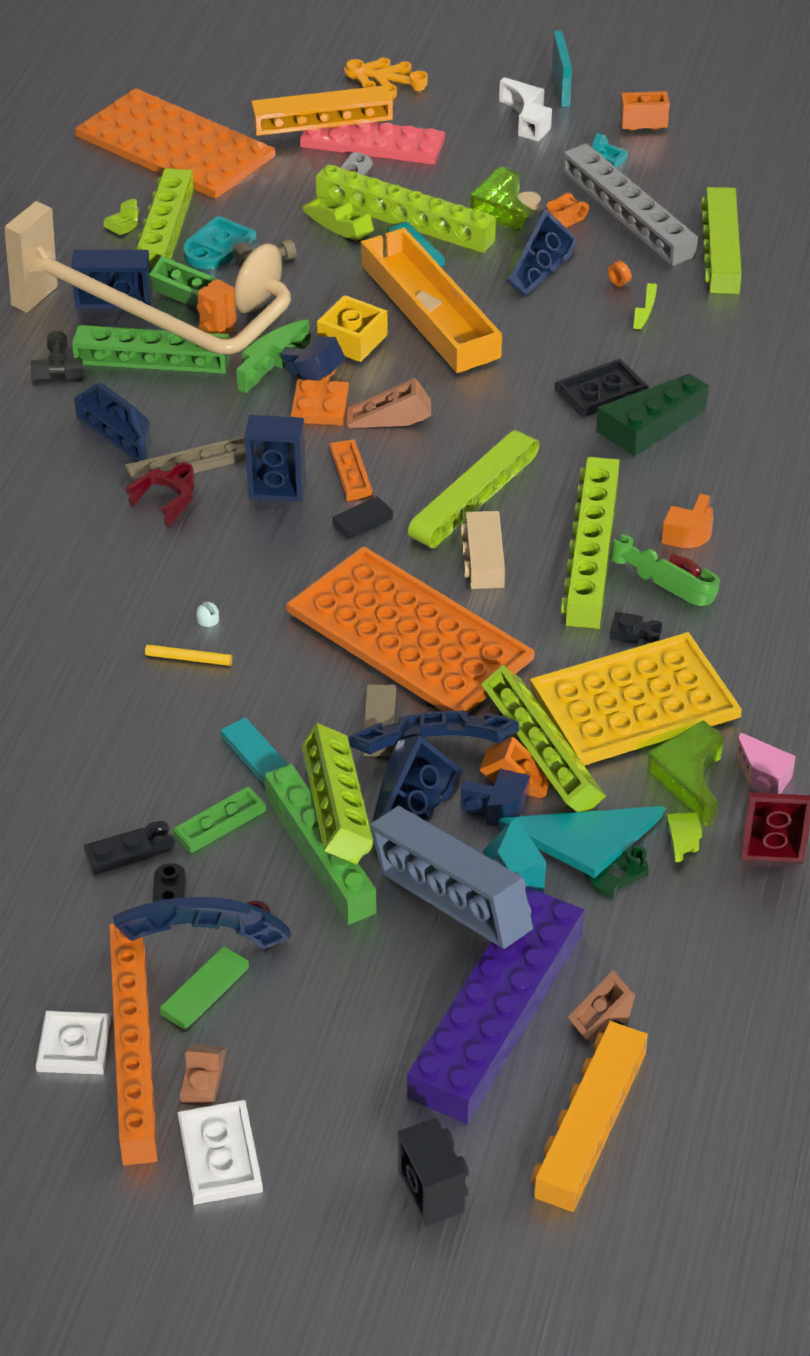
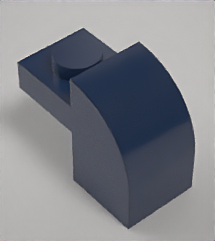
M316 336L306 349L286 348L280 354L290 374L301 375L303 380H320L328 376L346 358L336 337Z
M500 769L494 786L464 780L461 787L460 809L487 815V825H499L500 818L520 816L525 809L529 797L530 775Z

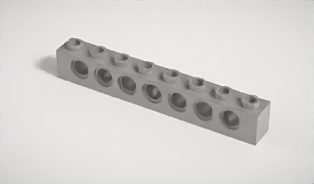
M587 143L563 152V172L670 265L674 266L696 257L698 236Z

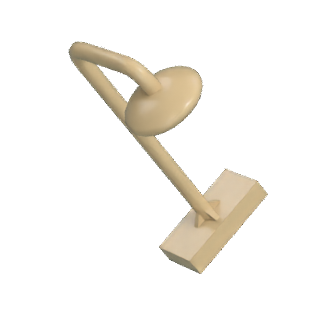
M35 201L4 227L11 305L26 313L58 287V278L210 352L219 355H231L245 349L288 308L291 302L290 291L285 284L280 282L282 258L279 249L270 243L258 246L248 255L237 275L234 286L235 306L240 313L250 315L263 308L273 295L276 298L238 335L231 339H220L56 261L52 208Z

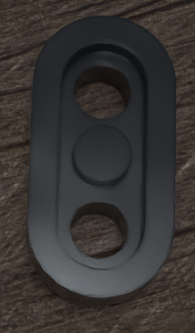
M167 863L158 867L154 873L152 902L186 897V873L184 868L175 863Z

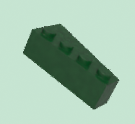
M686 374L598 407L596 432L628 453L636 456L704 412L707 408L709 385L691 374Z

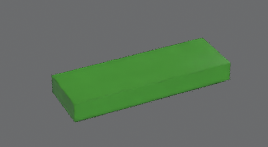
M247 786L172 828L173 836L192 854L266 811V803Z
M223 946L159 1007L160 1015L185 1031L249 969V961Z

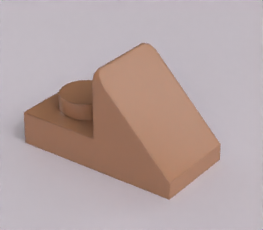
M612 970L567 1018L587 1041L593 1043L598 1033L606 1030L610 1021L617 1020L625 1025L628 1023L635 993L617 972Z
M193 1044L185 1050L186 1071L180 1093L181 1103L203 1106L215 1105L227 1052L226 1047Z

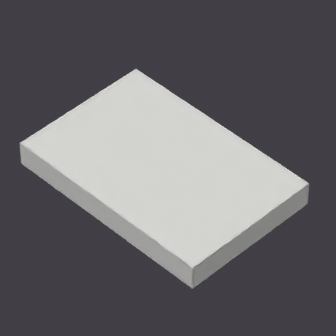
M245 1100L178 1112L194 1205L263 1192Z

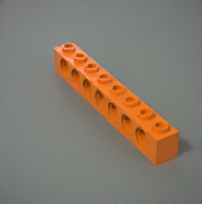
M109 924L119 1142L123 1166L158 1162L145 941L144 936L130 941L114 924Z

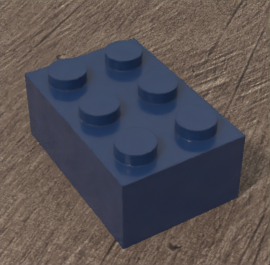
M149 250L73 251L72 269L151 306L152 281L149 276L151 272ZM73 286L76 309L119 308Z
M249 415L245 432L249 498L303 501L306 484L304 418Z

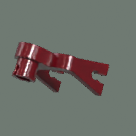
M181 462L168 472L160 469L150 470L125 487L126 493L130 495L128 498L129 504L134 507L149 487L154 484H160L174 490L180 496L161 508L162 514L166 516L164 518L165 525L170 527L193 499L191 492L195 488L193 466L190 463Z

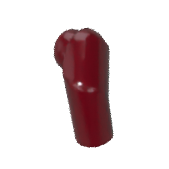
M671 554L669 562L696 578L700 577L702 570L694 561Z

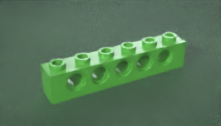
M78 325L72 343L74 359L83 358V365L226 374L230 355H219L210 352L166 330ZM208 333L220 339H230L229 334Z

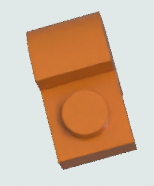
M700 493L693 510L671 505L663 522L662 544L679 548H695L709 541L712 536L714 519L713 508L709 507L711 496Z

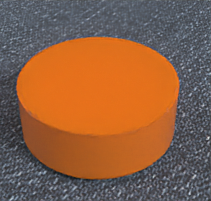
M618 260L608 266V277L614 285L622 287L630 282L631 272L624 262Z

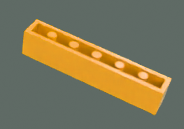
M387 85L251 101L252 121L257 136L393 120L392 97Z
M612 1021L609 1022L604 1033H598L593 1051L596 1052L593 1058H586L581 1073L583 1079L580 1084L575 1083L569 1097L570 1107L568 1110L562 1109L557 1121V1129L559 1130L556 1136L550 1135L544 1149V1155L546 1156L543 1164L538 1162L533 1170L531 1182L535 1184V1199L574 1213L646 1055L647 1033Z

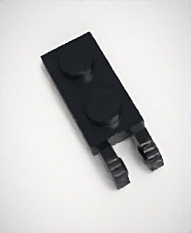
M162 820L152 822L145 828H139L83 845L93 874L96 875L150 859L154 855L174 848L176 842L173 835H168L170 828L167 822Z

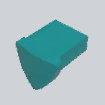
M596 134L592 148L615 168H618L627 160L628 152L610 145L604 135Z

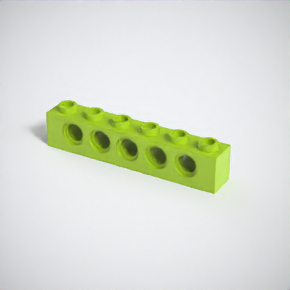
M165 168L162 177L158 178L157 191L153 192V203L148 206V218H144L143 232H140L138 235V247L133 249L149 250L151 271L161 256L172 259L194 192L193 170Z
M501 665L481 685L504 717L519 722V731L516 734L565 803L577 812L591 811L606 797L605 793L522 679L506 666Z
M316 722L301 747L323 848L327 853L358 864L362 856L368 854L371 850L373 837L348 736Z

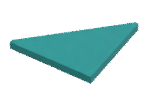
M654 806L504 817L499 819V829L503 830L511 820L518 818L539 850L595 878L665 816V807Z

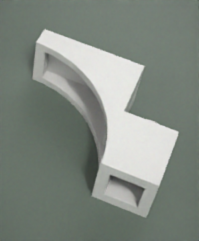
M504 77L500 81L499 101L510 105L520 113L518 135L539 142L551 129L552 108L544 106V89Z

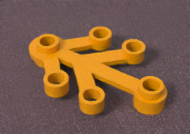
M380 58L377 61L366 64L361 60L352 59L346 63L344 68L345 75L351 79H357L362 84V88L376 87V83L370 81L367 77H373L380 86L387 85L392 98L397 96V87L389 81L410 84L412 89L416 91L424 90L428 84L427 73L424 71H414L411 73V63L406 61L390 66L388 58Z

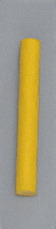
M148 644L145 648V656L231 666L232 664L231 654Z

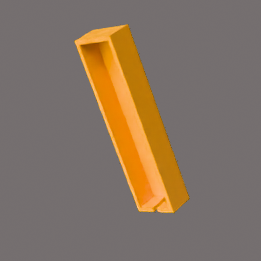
M405 228L385 234L384 258L383 237L381 235L361 241L362 267L456 373L501 358L502 333ZM424 291L441 300L442 304L430 313L416 295Z

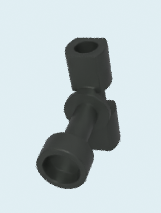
M61 331L49 333L47 336V348L52 354L47 359L31 360L32 379H50V374H65V379L84 378L83 358L67 359L62 354L67 349L66 334Z

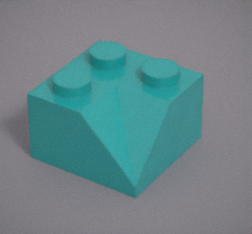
M513 819L483 850V855L498 861L512 872L519 873L527 887L545 893L546 861L519 819Z

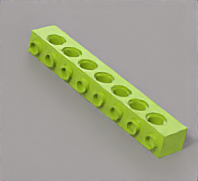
M327 164L316 175V198L326 197L351 201L353 210L369 212L372 218L394 225L408 221L419 233L485 253L495 241L496 216L444 201L441 198L428 196L418 191H412L399 185L380 181L377 178L348 171L335 165Z
M587 457L586 468L581 467L579 483L584 485H578L577 501L581 503H576L574 519L579 521H573L572 538H576V540L570 541L569 556H573V559L568 558L567 575H571V578L565 577L564 594H567L568 597L562 598L561 614H566V626L600 629L620 460Z

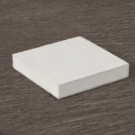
M46 1011L36 1060L37 1072L104 1075L112 1026V1013Z

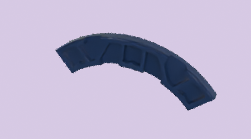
M468 711L428 712L399 717L398 723L383 727L382 723L375 724L351 735L348 739L350 747L369 755L397 744L399 740L417 735L422 737L444 735L470 736L500 743L519 731V722L485 713L484 717L469 716Z
M183 897L167 899L137 906L113 916L114 925L130 941L156 932L170 930L171 925L191 923L192 927L219 929L220 926L235 929L236 934L248 938L263 950L291 937L290 928L271 913L244 902L224 898Z

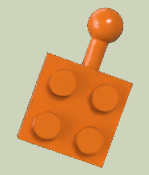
M336 369L320 380L298 379L291 417L304 418V423L344 426L349 382L329 381L330 377L335 374Z

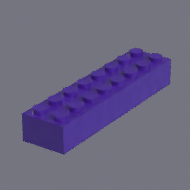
M526 886L525 891L531 908L530 915L533 929L505 949L490 942L407 1073L408 1099L465 1124L470 1122L581 938L585 909Z

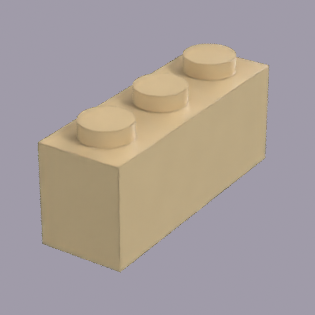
M499 511L466 512V523H461V540H466V542H462L463 559H468V561H464V577L470 578L471 589L504 588L505 562Z

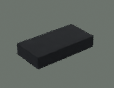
M376 496L333 516V525L349 539L392 519L393 510Z

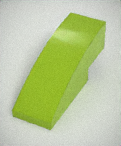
M317 197L302 206L303 211L313 220L345 238L358 241L374 231L370 213L353 210L351 201Z

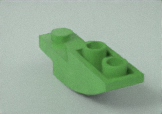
M304 319L282 326L248 346L242 352V364L236 369L237 389L247 393L254 385L258 384L268 371L272 370L273 366L283 369L286 364L280 354L286 348L303 349L309 344L311 339L309 321Z

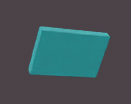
M554 31L552 72L561 107H566L570 105L572 65L563 32Z

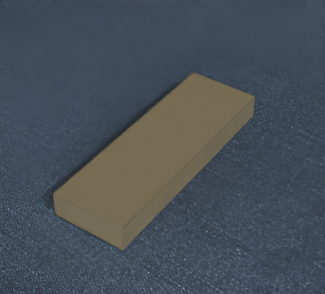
M367 684L364 729L378 723H382V727L395 723L396 685ZM393 745L371 755L363 752V756L391 757Z

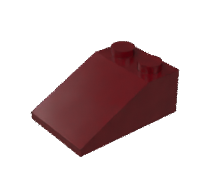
M749 792L743 809L740 827L741 860L804 863L810 828V795Z

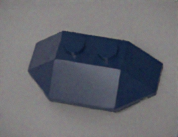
M101 382L74 397L76 417L134 461L138 462L148 459L151 442L150 422L137 408Z

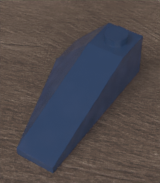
M546 209L527 217L517 237L506 281L522 296L527 295L546 276L555 271L561 263L570 258L578 239Z
M420 735L399 740L386 765L372 822L397 806L415 813L423 820L429 818L434 813L437 805L441 801H445L452 794L463 769Z

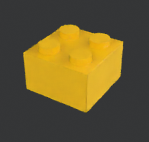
M346 295L340 298L317 321V336L336 337L344 355L359 362L388 335L387 310Z

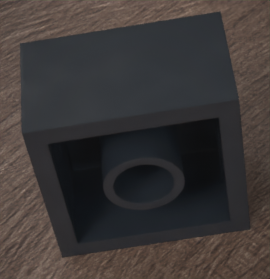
M437 1117L398 1131V1172L425 1226L465 1212V1197L468 1196V1189L465 1183V1177L469 1176L467 1164L462 1156L457 1157L453 1150L454 1141L452 1135L447 1128L443 1129Z

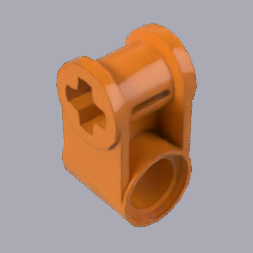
M565 193L559 198L549 201L546 205V210L564 227L568 228L577 222H581L586 217L589 205L584 201L576 200L571 193Z

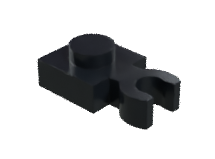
M615 612L610 630V639L638 644L639 638H643L647 642L653 643L660 639L662 622L657 620L643 622V616Z

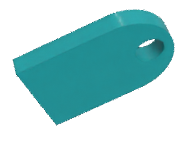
M217 215L184 243V259L189 265L199 269L221 267L234 258V245L240 242L250 245L257 239L256 231Z

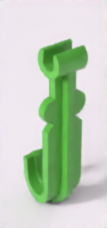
M621 534L619 541L614 539L610 559L617 564L630 563L637 567L641 578L646 580L652 577L657 585L697 606H706L713 603L718 595L720 579L712 571L703 568L698 579L664 558L658 560V556L653 549H646L642 552L633 546V539L630 536Z

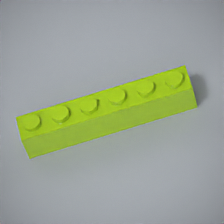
M707 187L706 197L701 198L705 283H709L710 293L739 294L742 271L736 188Z

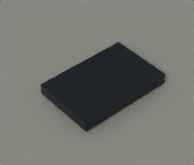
M621 358L555 382V390L582 418L597 413L598 407L648 389V385Z

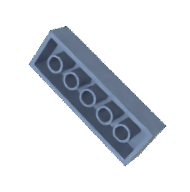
M397 806L370 824L381 873L503 949L533 929L530 915L531 908L525 891L526 883L519 873L512 872L498 861L488 858L477 849L469 847L455 836H450L438 829L436 825L424 821L415 813H411L400 806Z

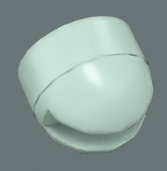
M207 601L197 607L196 618L198 624L204 627H211L219 622V610L214 603Z

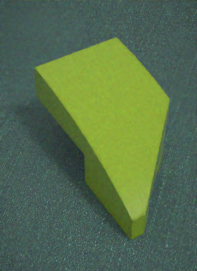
M133 198L121 203L119 213L104 218V227L120 235L138 226L139 212L137 199Z
M647 283L645 308H635L633 329L641 330L651 315L657 284Z
M697 812L666 814V826L671 838V852L675 863L681 862L683 854L699 851V839L702 838L700 820Z

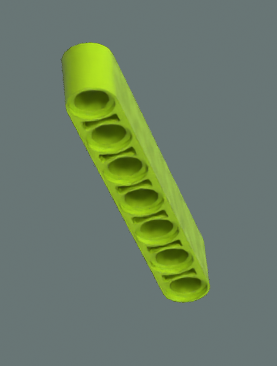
M518 430L511 431L413 518L408 527V536L430 548L437 547L461 523L466 521V512H476L535 458L540 446L539 441Z

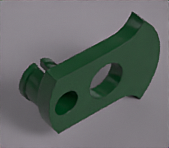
M633 845L632 849L629 847L627 851L622 853L597 877L593 878L586 874L589 885L600 895L614 899L616 890L648 875L649 868L645 860L647 851L639 845ZM621 868L626 874L621 877H615L609 873V870Z

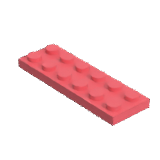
M370 122L304 130L300 138V147L350 154L359 152L372 157L435 165L445 141V131L415 128L413 126H399L391 123Z

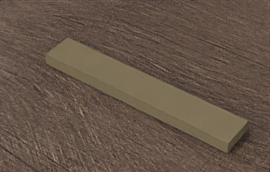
M245 435L126 464L125 471L130 483H133L152 469L168 472L181 462L190 463L193 466L194 473L246 461Z

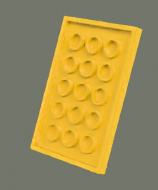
M689 632L530 679V688L540 705L584 765L740 718L742 712L741 707Z

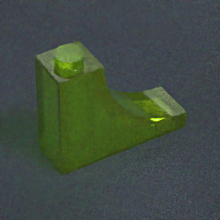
M501 166L480 184L470 196V209L496 216L497 224L519 232L526 218L538 212L527 207L517 198L520 193V173Z
M703 720L649 751L647 773L691 813L697 812L699 820L708 827L716 822L719 801L708 789L704 775L716 761L721 759L724 737L717 729L712 728Z

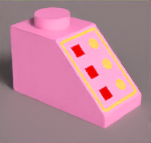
M740 733L738 736L736 759L749 788L759 793L781 794L793 777L796 756Z

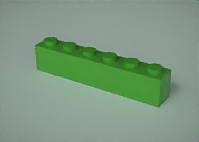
M293 764L264 774L268 803L346 923L350 925L377 914L376 888L360 864H354L324 851L312 793Z

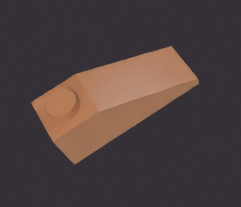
M413 378L348 407L347 426L349 428L409 426L431 416V399L418 380Z

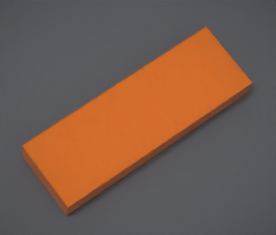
M355 439L329 443V452L346 502L372 498L373 489Z

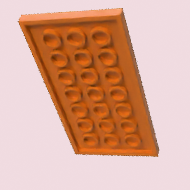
M137 88L131 90L75 128L76 137L163 175L165 168L193 170L194 190L214 199L220 197L275 157V148Z
M365 546L361 547L286 603L289 614L441 711H468L469 713L489 696L481 684L501 665L506 666L516 674L530 663L535 655V650Z

